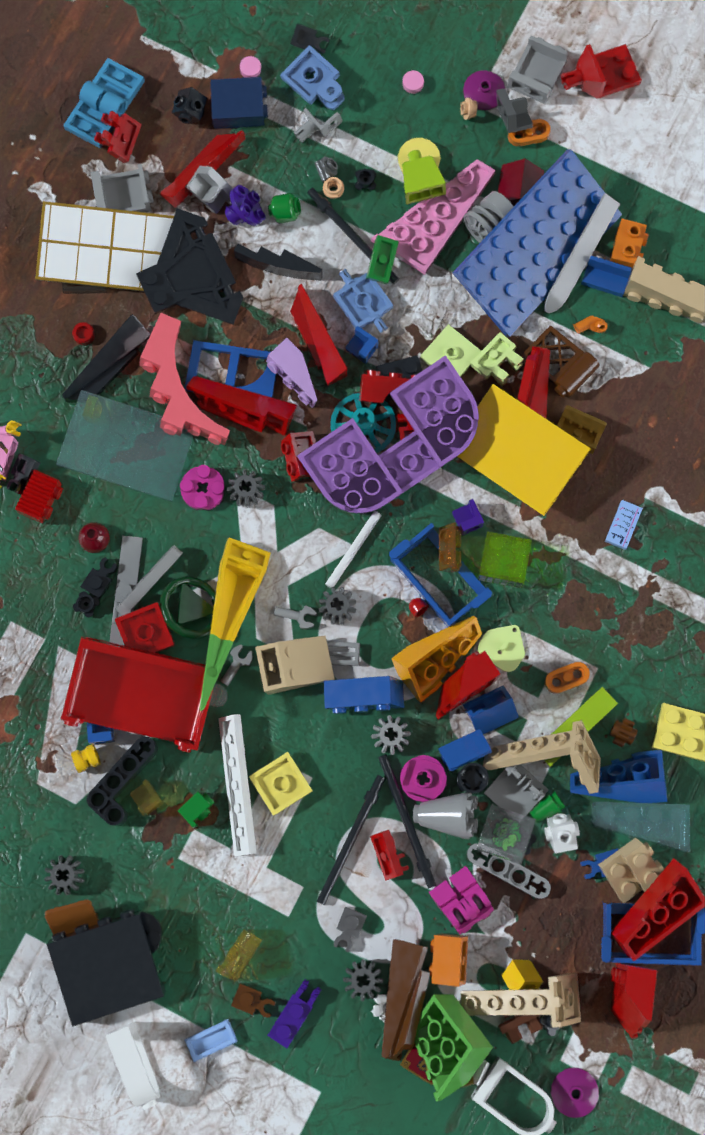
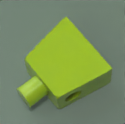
M419 150L409 152V161L402 164L406 205L446 195L445 180L433 157H422Z

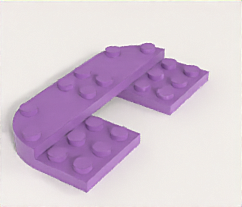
M446 355L390 392L391 397L414 429V432L380 455H377L352 418L297 455L323 496L332 505L343 511L356 514L378 510L456 458L469 446L476 434L479 420L477 404L472 393Z

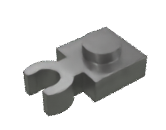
M345 907L336 928L342 931V934L335 939L334 947L338 946L340 940H345L347 942L345 951L349 952L352 946L350 938L351 936L359 937L367 916Z

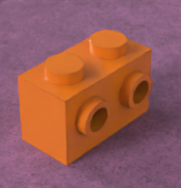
M621 219L610 261L633 269L637 257L643 258L644 253H640L641 246L645 247L649 235L645 233L647 225Z
M446 933L434 935L430 945L431 953H433V962L429 967L432 984L458 987L466 984L468 936Z

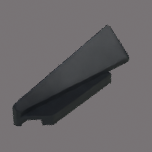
M133 314L129 316L62 394L63 399L67 403L75 400L94 401L138 355L135 349L147 341L151 334Z

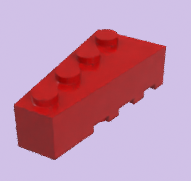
M673 858L615 926L611 934L620 948L635 961L704 908L705 897L688 869Z

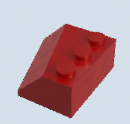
M475 651L466 658L467 660L464 661L463 666L442 684L436 712L438 720L496 682L500 672L486 651L482 653Z
M616 963V967H612L611 981L614 982L611 1011L629 1036L636 1039L638 1034H641L642 1027L646 1028L652 1021L657 970L644 966Z

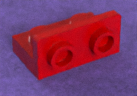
M313 431L289 433L281 441V451L285 455L287 463L286 470L292 482L302 477H310L297 455L316 443Z

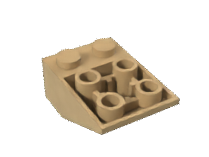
M326 636L281 641L255 647L263 689L268 695L324 683V681L335 680Z

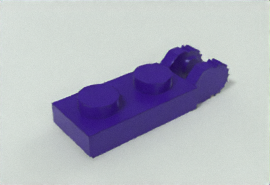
M304 979L296 994L293 993L267 1035L285 1048L289 1047L322 990L319 987L314 989L308 1002L301 999L302 992L308 987L309 981Z

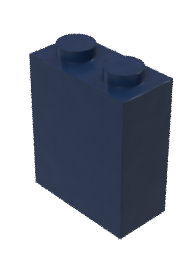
M261 77L210 80L214 129L265 126L264 118H268V106L263 104V98H267V86L262 85Z

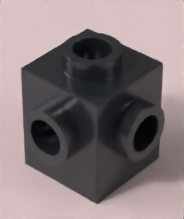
M193 87L179 90L173 102L172 114L185 124L200 121L204 115L207 97Z

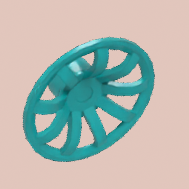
M360 393L345 397L338 403L332 413L330 422L331 432L346 423H336V418L340 411L345 416L353 418L363 434L369 436L377 454L383 451L391 443L396 431V418L391 406L384 400L380 404L385 407L387 412L374 415L373 411L378 403H371L369 408H362L361 401H359ZM355 400L357 410L351 412L343 406L349 401ZM390 417L391 429L384 428L376 422ZM374 430L388 435L382 444L376 439L373 433Z

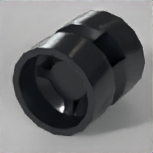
M468 763L463 766L457 775L459 789L464 793H471L472 795L484 790L489 780L487 770L478 763Z

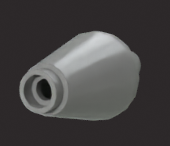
M461 793L421 802L420 805L415 804L413 821L426 828L462 839H470L473 837V833H477L478 820L474 818V809H477L478 798L471 793Z

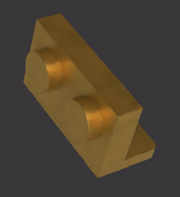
M566 405L557 424L559 428L591 448L590 454L594 453L607 425L606 422L569 405Z

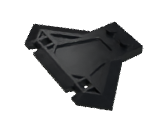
M177 208L157 264L136 273L145 295L155 314L178 305L234 325L243 295L241 291L234 293L231 288L232 285L236 284V281L213 234L209 233L206 235L203 230L204 227L208 226L206 219ZM194 232L197 235V239L193 240L190 235ZM223 290L226 297L221 299L218 292Z

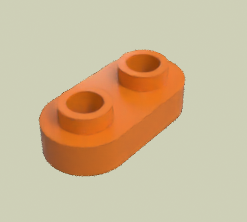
M543 119L532 120L533 128L508 133V140L512 145L518 147L544 142L549 137L550 125ZM536 131H541L542 134L538 135ZM515 135H520L522 138L518 139Z
M574 662L551 671L545 678V687L549 692L559 694L580 686L588 680L590 675L589 669L582 662ZM579 671L581 673V677L575 678L573 676V672ZM558 679L560 681V685L557 687L552 684V680Z

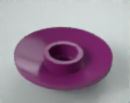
M486 70L477 71L466 79L463 94L465 99L471 98L476 100L478 110H491L497 107L496 90L505 88V84L500 76L494 72ZM486 85L488 88L484 89L481 86Z
M568 1068L561 1071L554 1078L551 1086V1098L555 1107L562 1114L572 1118H579L589 1114L595 1108L599 1097L598 1085L593 1076L587 1071L580 1068ZM575 1089L580 1091L578 1098L572 1097V1091Z

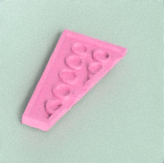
M477 159L458 173L454 179L446 183V195L420 201L404 213V216L396 222L389 224L380 234L373 236L371 242L375 243L376 236L378 235L399 241L395 257L426 275L463 221L464 215L470 211L494 176L495 170Z

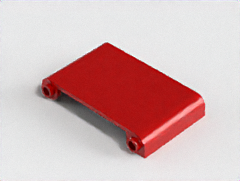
M81 636L61 720L65 721L64 724L78 727V724L87 722L172 741L178 745L179 750L184 752H191L192 749L198 751L212 696L211 692L204 710L200 712L206 664Z

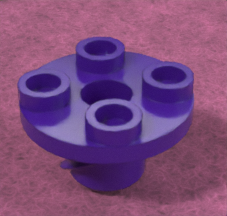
M237 185L230 191L231 205L226 206L225 215L230 223L239 225L246 222L251 226H257L266 219L259 203L260 196L256 191H250L242 185Z

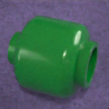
M291 193L275 195L271 200V204L268 205L269 216L273 217L279 224L295 221L298 215L301 214L299 199L295 198Z

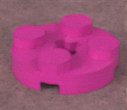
M200 465L190 469L184 475L180 482L181 495L189 507L196 510H211L223 500L225 483L217 470L207 465ZM199 484H208L206 487L208 491L206 493L203 491L197 492Z
M427 755L417 756L409 760L402 768L400 775L402 790L409 798L418 802L434 800L443 792L447 781L446 773L441 763ZM425 772L430 782L420 785L417 775H422Z

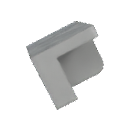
M199 166L187 184V188L212 213L217 214L225 201H231L230 191L233 188L212 167Z

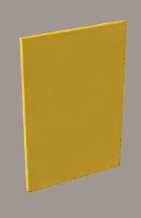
M493 384L477 406L479 420L476 434L469 446L457 457L545 516L579 465L582 464L591 448Z

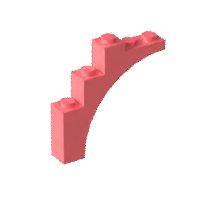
M160 313L142 352L139 365L147 372L157 373L150 390V397L157 403L168 404L161 419L160 428L167 434L181 436L183 429H186L191 435H200L208 438V441L213 444L225 446L230 430L215 423L202 413L189 398L181 384L175 360V344L180 331L181 321Z

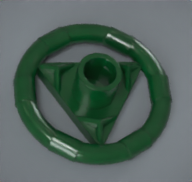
M181 577L173 580L165 587L160 598V610L166 624L182 637L200 639L209 636L212 621L202 630L187 629L180 625L213 615L214 607L188 586L197 587L205 591L209 595L213 606L216 591L208 583L198 578ZM180 587L176 623L168 608V601L176 588Z

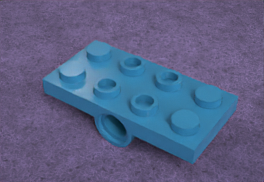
M107 58L94 80H89L83 85L79 95L80 101L64 123V129L101 149L103 145L94 141L96 132L102 134L103 130H107L111 133L115 128L101 122L103 113L109 115L110 111H114L119 116L124 114L145 82L144 77Z

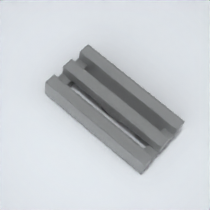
M327 641L328 647L355 648V652L329 651L330 656L355 657V661L331 659L332 665L359 666L360 643Z

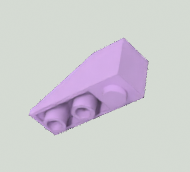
M286 338L268 355L266 360L267 366L274 374L278 373L283 378V383L289 389H294L299 394V399L305 405L309 404L313 408L317 402V397L303 354Z

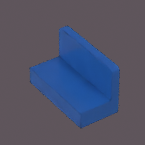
M590 256L581 285L623 297L632 268Z
M504 685L463 704L464 710L472 721L475 731L480 729L483 734L519 717L514 701Z
M480 729L438 748L444 765L450 771L456 770L492 752Z

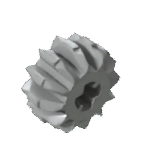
M389 715L387 716V724L382 718L379 719L382 728L376 725L373 726V730L380 734H373L371 738L380 739L374 746L377 748L383 744L384 746L381 750L383 754L386 752L387 747L390 748V754L394 755V747H397L398 751L402 752L403 747L400 743L404 745L409 744V741L402 737H408L411 733L409 731L402 732L408 724L403 723L399 726L400 717H397L395 723H392V717ZM388 730H393V733L397 734V738L394 737V741H389V737L384 736L385 733L388 734Z

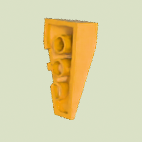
M473 615L407 646L391 658L398 676L419 702H422L439 689L443 684L441 680L448 671L452 672L455 669L454 664L459 657L466 655L480 638L482 632L478 620Z

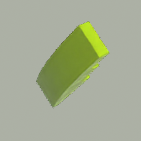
M601 687L550 735L572 731L573 722L581 720L588 732L618 703ZM561 756L544 759V761L551 767Z

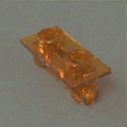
M456 523L439 527V571L451 568V571L456 572L462 566L461 551L456 550V548L461 547L462 531L459 530V526H456Z

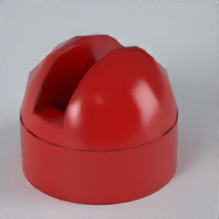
M421 598L413 599L409 603V610L415 618L423 615L429 608V605Z

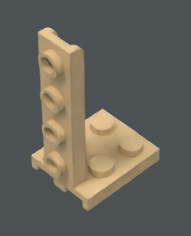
M582 720L573 722L572 731L490 747L492 752L484 756L483 765L485 769L494 770L570 754L572 766L578 770L581 784L586 786L589 794L599 792L601 758Z
M566 973L548 977L549 989L460 991L461 1005L468 1015H551L552 1027H564L581 1022L577 973Z

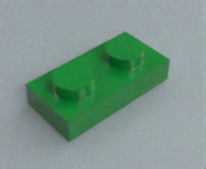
M380 235L376 236L366 279L383 284L389 283L399 241Z

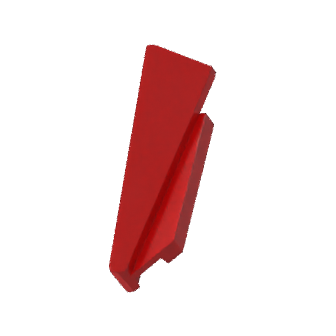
M241 130L236 134L216 135L179 174L174 182L160 192V196L177 208L188 195H193L187 188V184L199 166H209L216 171L245 140L244 131Z
M300 284L290 314L318 370L322 368L326 383L329 386L348 377L347 367L303 285Z
M533 346L531 355H528L517 400L546 419L550 350Z

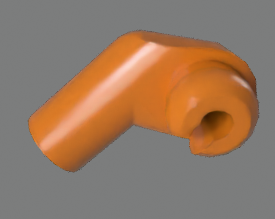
M588 316L573 325L578 334L587 329L603 333L608 327L605 320L595 316Z

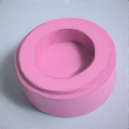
M248 56L242 59L240 62L242 76L249 78L260 75L261 64L256 57Z
M418 71L407 72L403 77V88L405 91L414 94L422 90L424 85L422 74Z

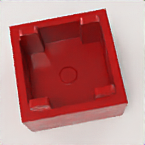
M158 602L115 618L125 646L155 653L176 646Z

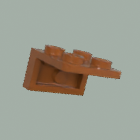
M90 900L78 901L45 911V919L53 935L62 931L69 934L75 932L74 928L80 925L88 924L90 927L98 924L97 921L99 920Z

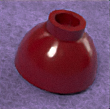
M91 522L81 528L78 539L85 551L98 553L108 546L110 534L104 525L98 522Z

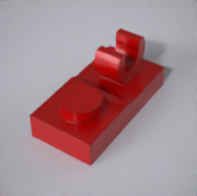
M388 829L370 836L385 881L404 875L403 872L408 870L409 867H402L400 865L399 859L405 857L403 853L397 855L395 840L391 836L390 830Z

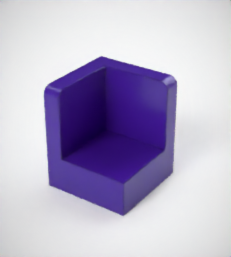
M474 499L469 500L467 505L452 511L462 536L483 527L484 521Z

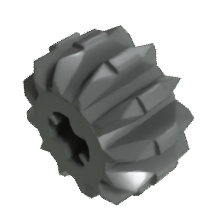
M245 469L243 470V476L235 472L236 480L229 479L228 481L231 485L227 488V492L231 493L230 500H237L236 504L239 507L245 502L246 508H249V502L251 501L254 505H257L256 497L260 499L264 497L263 493L260 492L265 490V485L260 484L263 481L262 477H256L255 471H252L248 476ZM242 487H249L250 491L246 492V490H243Z
M332 587V595L325 591L323 595L326 599H319V604L324 605L319 608V613H325L323 616L324 621L332 617L331 625L335 624L336 619H339L340 625H344L343 617L351 621L352 617L349 613H356V609L351 607L356 604V599H350L352 596L350 591L343 595L344 587L340 588L339 593H336L335 587ZM338 601L344 607L341 606V610L337 611L335 607H331L334 606V602Z
M60 855L58 856V863L55 860L50 861V864L54 867L53 869L45 868V872L51 873V876L45 877L44 880L45 882L52 881L48 889L53 890L57 887V895H61L63 889L66 895H70L71 888L75 891L79 890L76 882H84V879L78 877V874H83L85 870L76 869L81 862L77 860L72 864L73 856H68L65 861L64 856ZM61 871L69 872L67 875L69 876L68 880L60 879V876H62L60 874Z
M365 959L361 960V968L358 967L356 961L352 962L355 971H352L350 968L345 970L352 977H343V982H351L350 985L345 987V991L347 992L354 988L355 990L351 995L353 999L357 996L358 992L361 993V1001L365 1000L364 993H368L369 998L373 999L374 995L371 989H374L376 992L381 991L378 986L374 985L375 983H383L382 978L374 977L380 974L381 970L371 971L375 965L374 962H371L369 967L365 968ZM367 974L369 976L367 980H370L369 984L359 986L357 984L359 980H356L357 976Z

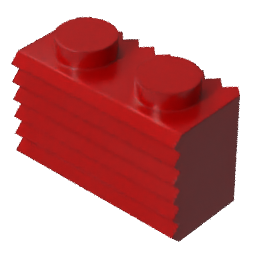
M34 470L19 502L15 506V510L19 514L43 524L44 520H48L52 514L53 508L51 506L54 500H58L62 494L61 482L58 479Z

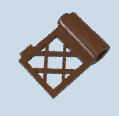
M551 325L521 355L524 359L522 363L525 366L526 359L531 354L533 346L558 350L559 359H551L550 364H559L560 370L554 376L549 373V381L555 385V392L562 398H570L600 367L598 360L592 354L582 351ZM552 334L558 339V345L545 346V339ZM561 349H571L575 354L572 358L562 359Z

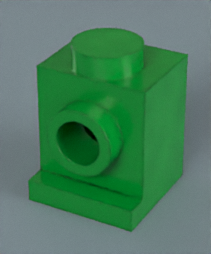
M197 792L177 811L193 828H197L199 825L196 821L199 819L202 822L211 813L209 809L215 802L206 792L203 795Z

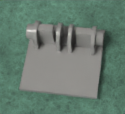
M519 764L506 767L484 794L508 816L520 823L546 795L549 789Z

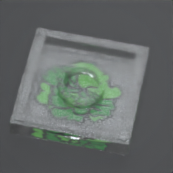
M491 805L477 850L522 865L536 819Z

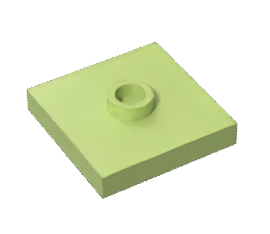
M448 324L421 354L420 359L430 366L446 355L461 377L481 350Z

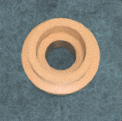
M466 98L461 103L460 112L465 120L475 118L477 114L476 100Z
M331 177L324 182L323 192L328 198H339L344 192V184L340 179ZM331 187H336L337 190H336V191H331L330 188H331Z

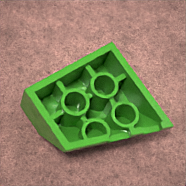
M434 994L420 1015L414 1042L419 1056L424 1057L428 1068L426 1075L428 1080L433 1082L436 1090L433 1094L436 1102L467 1084L493 1047L453 994Z

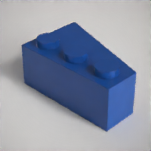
M392 676L324 681L325 709L333 710V714H345L346 710L368 712V709L388 711L390 708H404L403 681Z

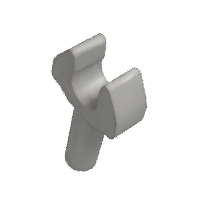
M304 606L303 610L299 612L281 607H276L274 611L276 616L297 620L300 624V629L304 630L314 627L313 623L304 621V616H317V613L308 606Z
M243 645L236 646L230 652L233 656V663L221 679V682L227 686L241 666H250L253 661L252 651L247 654L246 658H239Z

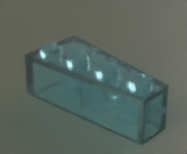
M625 802L592 803L593 827L637 838L641 841L650 842L683 853L690 852V805Z

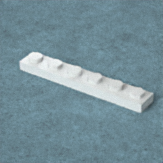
M236 714L218 718L234 857L257 853L241 716Z

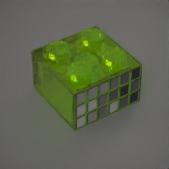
M487 531L478 580L522 588L525 582L532 540Z

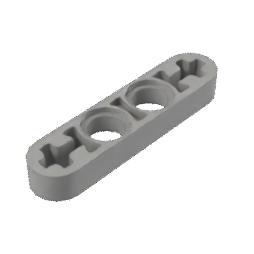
M173 545L117 605L115 610L122 616L127 614L181 556L182 552Z
M473 844L468 848L467 858L472 864L535 898L541 899L549 895L551 887L545 878L483 844ZM481 848V853L488 857L489 852L493 854L488 860L487 867L483 865L485 860L481 858L473 859L472 850ZM499 858L504 861L505 867L503 871L495 872L492 869L491 864L494 859ZM516 870H522L525 873V880L520 884L512 879V875ZM530 875L534 877L532 882L536 884L544 883L545 892L536 894V888L529 885L528 890L524 888L529 882Z

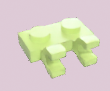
M499 332L471 362V367L486 379L492 375L503 387L509 381L507 378L509 374L499 366L507 360L511 367L518 371L523 366L522 362L524 359L514 352L516 345Z

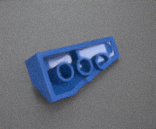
M662 750L637 752L631 754L632 758L623 761L615 759L611 761V765L601 767L599 792L589 794L586 786L581 784L578 771L571 773L570 791L575 794L642 804L667 802Z

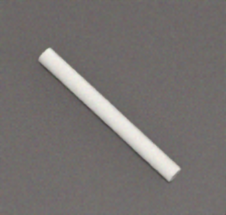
M376 511L372 513L325 583L326 586L332 588L336 585L382 516Z

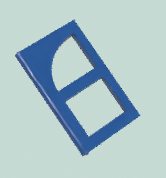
M193 340L184 389L185 391L193 392L186 387L190 380L197 376L201 350L231 354L225 385L235 387L240 356L267 360L271 352ZM267 366L264 373L255 382L236 388L272 398L276 374Z

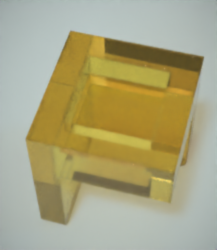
M147 779L143 781L141 786L130 793L143 816L149 815L164 804L160 795Z

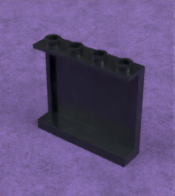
M129 909L121 912V917L111 919V916L98 920L96 925L89 927L88 924H83L74 928L75 932L66 934L65 931L51 936L52 939L47 943V947L72 1027L164 997L166 990L158 975L140 917L141 910L134 912V909Z

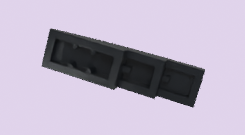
M239 243L234 249L235 259L263 271L304 280L321 281L323 278L321 268L284 249L280 256L262 246L257 253Z

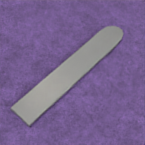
M604 193L553 284L544 306L546 313L557 311L565 303L618 209L620 203Z
M122 536L110 642L124 645L115 622V618L122 615L115 608L138 583L142 537ZM135 606L128 613L133 612Z

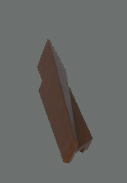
M394 939L392 943L381 1054L383 1058L395 1061L401 1060L403 1050H410L414 1045L430 976L429 972L421 970L428 947Z

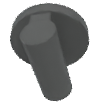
M325 156L314 163L322 183L337 175L338 166L332 158Z

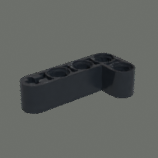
M145 736L140 737L87 795L89 807L106 823L113 826H121L126 822L128 817L127 811L115 799L157 754L158 746L153 739ZM144 743L147 745L151 743L149 745V748L151 749L150 752L144 751L140 755L142 758H144L142 761L138 757L133 755L135 752L140 754L143 751L142 745ZM129 759L136 761V767L132 771H127L125 768V763ZM118 776L120 778V785L112 789L109 784L110 779ZM101 793L104 796V802L101 806H96L94 804V797ZM114 809H119L121 812V818L117 822H113L110 817Z

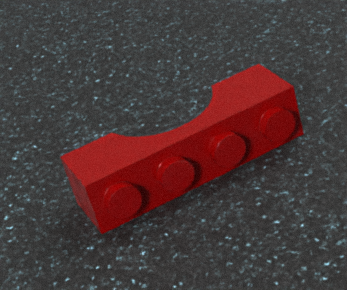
M367 370V374H362L359 401L383 403L390 392L410 379L402 378L400 373H389L388 377L380 376V371Z

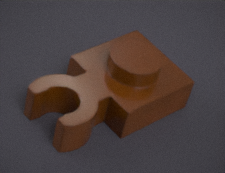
M240 983L231 1006L251 1015L254 1014L255 1009H258L262 1016L270 1018L271 1014L264 1010L265 1004L275 1006L276 1002L270 998L260 999L262 991Z

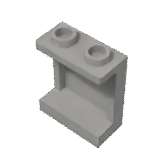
M530 36L528 45L518 65L509 76L507 88L546 104L567 62L569 52L563 47L554 46L540 37Z
M141 163L137 164V170L101 176L99 171L91 172L96 206L99 208L150 212V203H154L152 191L147 190V183H150L148 170L144 171Z

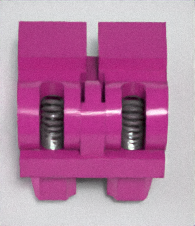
M467 866L449 877L454 886L453 888L445 880L429 891L436 905L459 934L468 932L474 924L481 919H486L494 911L489 899Z

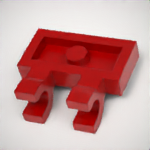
M110 111L109 115L103 113L101 122L116 129L113 135L107 130H103L102 134L96 132L94 141L109 146L107 153L123 163L129 162L142 124L126 113L120 116L114 111Z

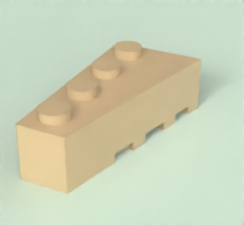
M637 257L623 296L633 302L641 301L647 303L654 309L662 308L668 310L675 316L683 315L689 317L694 322L705 323L704 285L695 281L687 283L682 275L677 273L667 274L662 271V266L653 264V267L644 263V258Z

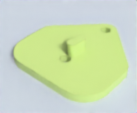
M511 625L488 630L478 644V652L486 651L494 665L502 671H514L525 656L519 627Z

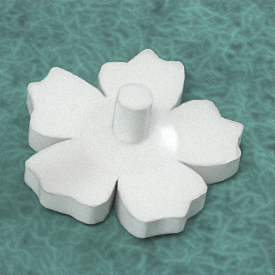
M377 994L374 1000L378 1005L375 1004L371 1012L373 1016H379V1019L385 1023L387 995Z

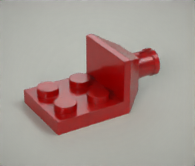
M591 44L586 45L577 62L576 69L561 74V81L565 90L581 86L582 91L596 99L640 85L642 81L626 44L594 54Z

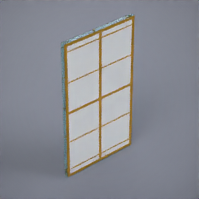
M43 201L35 279L39 281L144 292L136 273L157 264L174 216Z

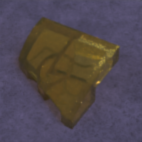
M244 929L228 951L223 964L219 965L215 971L224 977L238 981L262 939Z

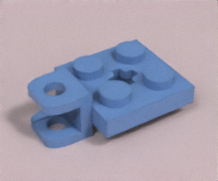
M310 45L280 74L281 79L310 105L318 98L325 107L335 110L345 100L341 86L335 81L340 76L339 71ZM315 72L314 78L306 79V73Z

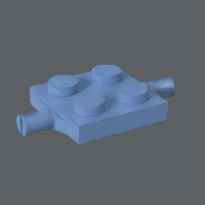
M347 269L341 271L339 275L346 284L342 289L333 294V298L355 328L357 326L363 328L368 324L374 323L380 333L383 330H387L388 327L381 317L392 310L394 305L376 281L366 279L367 273L353 279Z

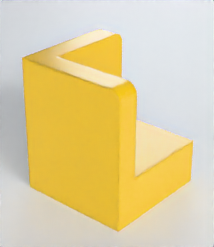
M512 959L502 974V978L509 990L539 989L543 983L530 960Z

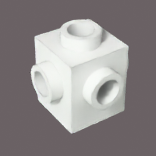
M556 814L551 818H547L548 827L544 828L546 840L550 841L554 852L560 853L578 849L576 836L580 835L577 822H573L570 814Z

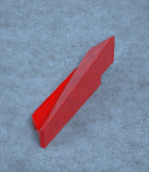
M194 376L186 387L195 393L198 398L197 404L201 409L261 433L265 426L285 436L297 408V405L197 376Z

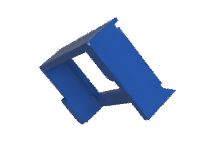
M432 523L410 541L403 540L389 552L393 565L447 627L455 624L472 608H478L492 596V591L481 584L434 530ZM426 538L433 543L478 595L452 618L448 616L401 561L402 558Z
M603 902V937L601 939V959L603 962L701 965V934L705 933V908H702L691 917V954L644 953L637 960L633 961L625 952H611V914H627L635 903Z

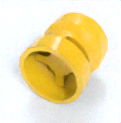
M94 744L86 746L84 750L71 752L72 760L78 773L86 771L88 767L92 766L95 768L101 765L100 757Z

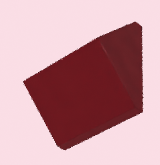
M526 158L503 164L498 192L515 206L544 175V170Z

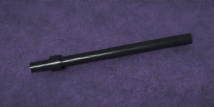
M313 187L310 188L307 194L317 203V208L322 213H326L353 243L371 259L373 250L331 207L332 204L327 198H323ZM391 271L389 281L394 285L400 278Z
M387 754L382 755L378 759L418 861L416 863L419 872H422L428 889L437 886L430 869L432 865L429 858L426 859Z
M377 775L370 791L367 790L360 812L316 902L325 906L373 804L376 805L380 797L378 793L385 781L384 777Z

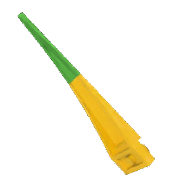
M230 537L226 542L219 566L200 712L204 710L237 633L266 573L271 552Z

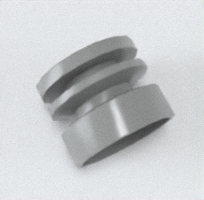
M492 191L480 202V206H474L472 211L464 215L465 225L471 235L480 243L514 206L502 194Z

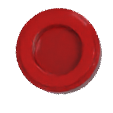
M81 322L73 328L72 336L76 343L85 346L93 342L95 331L90 324Z

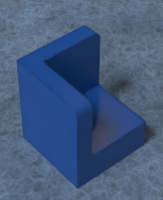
M357 326L355 328V335L347 344L345 350L366 364L378 349L379 340Z
M87 723L89 744L115 742L114 728Z

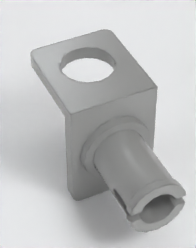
M305 108L303 111L308 121L293 133L301 143L315 131H319L325 137L342 123V118L336 112L323 125H320Z

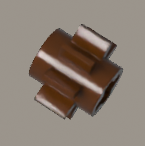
M627 718L623 719L622 722L616 720L609 733L610 736L614 737L612 743L620 747H624L625 743L631 745L638 732L637 729L633 728L635 722Z

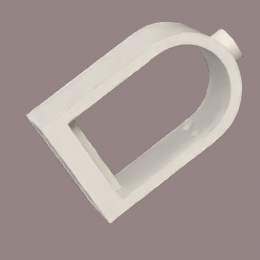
M135 1022L105 1035L133 1105L136 1108L142 1105L143 1110L157 1104L155 1099L160 1097V1090Z
M500 1057L496 1058L487 1071L481 1085H478L471 1095L472 1100L520 1135H541L544 1132L549 1134L556 1125V1121L553 1119L554 1107L550 1097L544 1090ZM507 1070L544 1098L546 1115L543 1121L536 1127L522 1128L486 1102Z

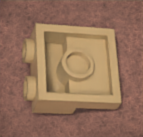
M634 838L598 864L618 898L623 903L643 890L645 892L664 870L658 860L654 861L651 856L654 854V851L647 842L642 843L637 838Z

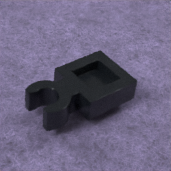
M297 23L290 44L304 50L310 45L311 47L314 46L318 52L326 53L327 50L320 47V42H329L330 39L326 36L318 38L316 37L318 30Z
M19 453L10 472L15 476L8 482L7 489L14 492L17 486L15 493L22 495L26 487V481H29L34 470H38L41 462Z
M106 557L100 561L99 571L92 568L80 586L98 599L102 598L113 582L108 576L114 574L118 569V565L115 563L110 569L105 568L108 562Z

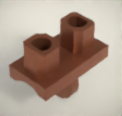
M504 1015L505 1019L508 1018V1017H510V1016H512V1015ZM514 1015L513 1018L498 1025L500 1032L505 1034L512 1044L523 1038L518 1026L526 1023L531 1034L543 1028L540 1023V1015Z

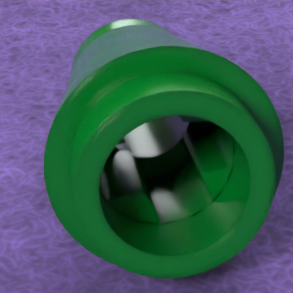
M553 792L551 795L548 793L530 811V814L539 823L562 813L561 810L565 808V805L556 792Z

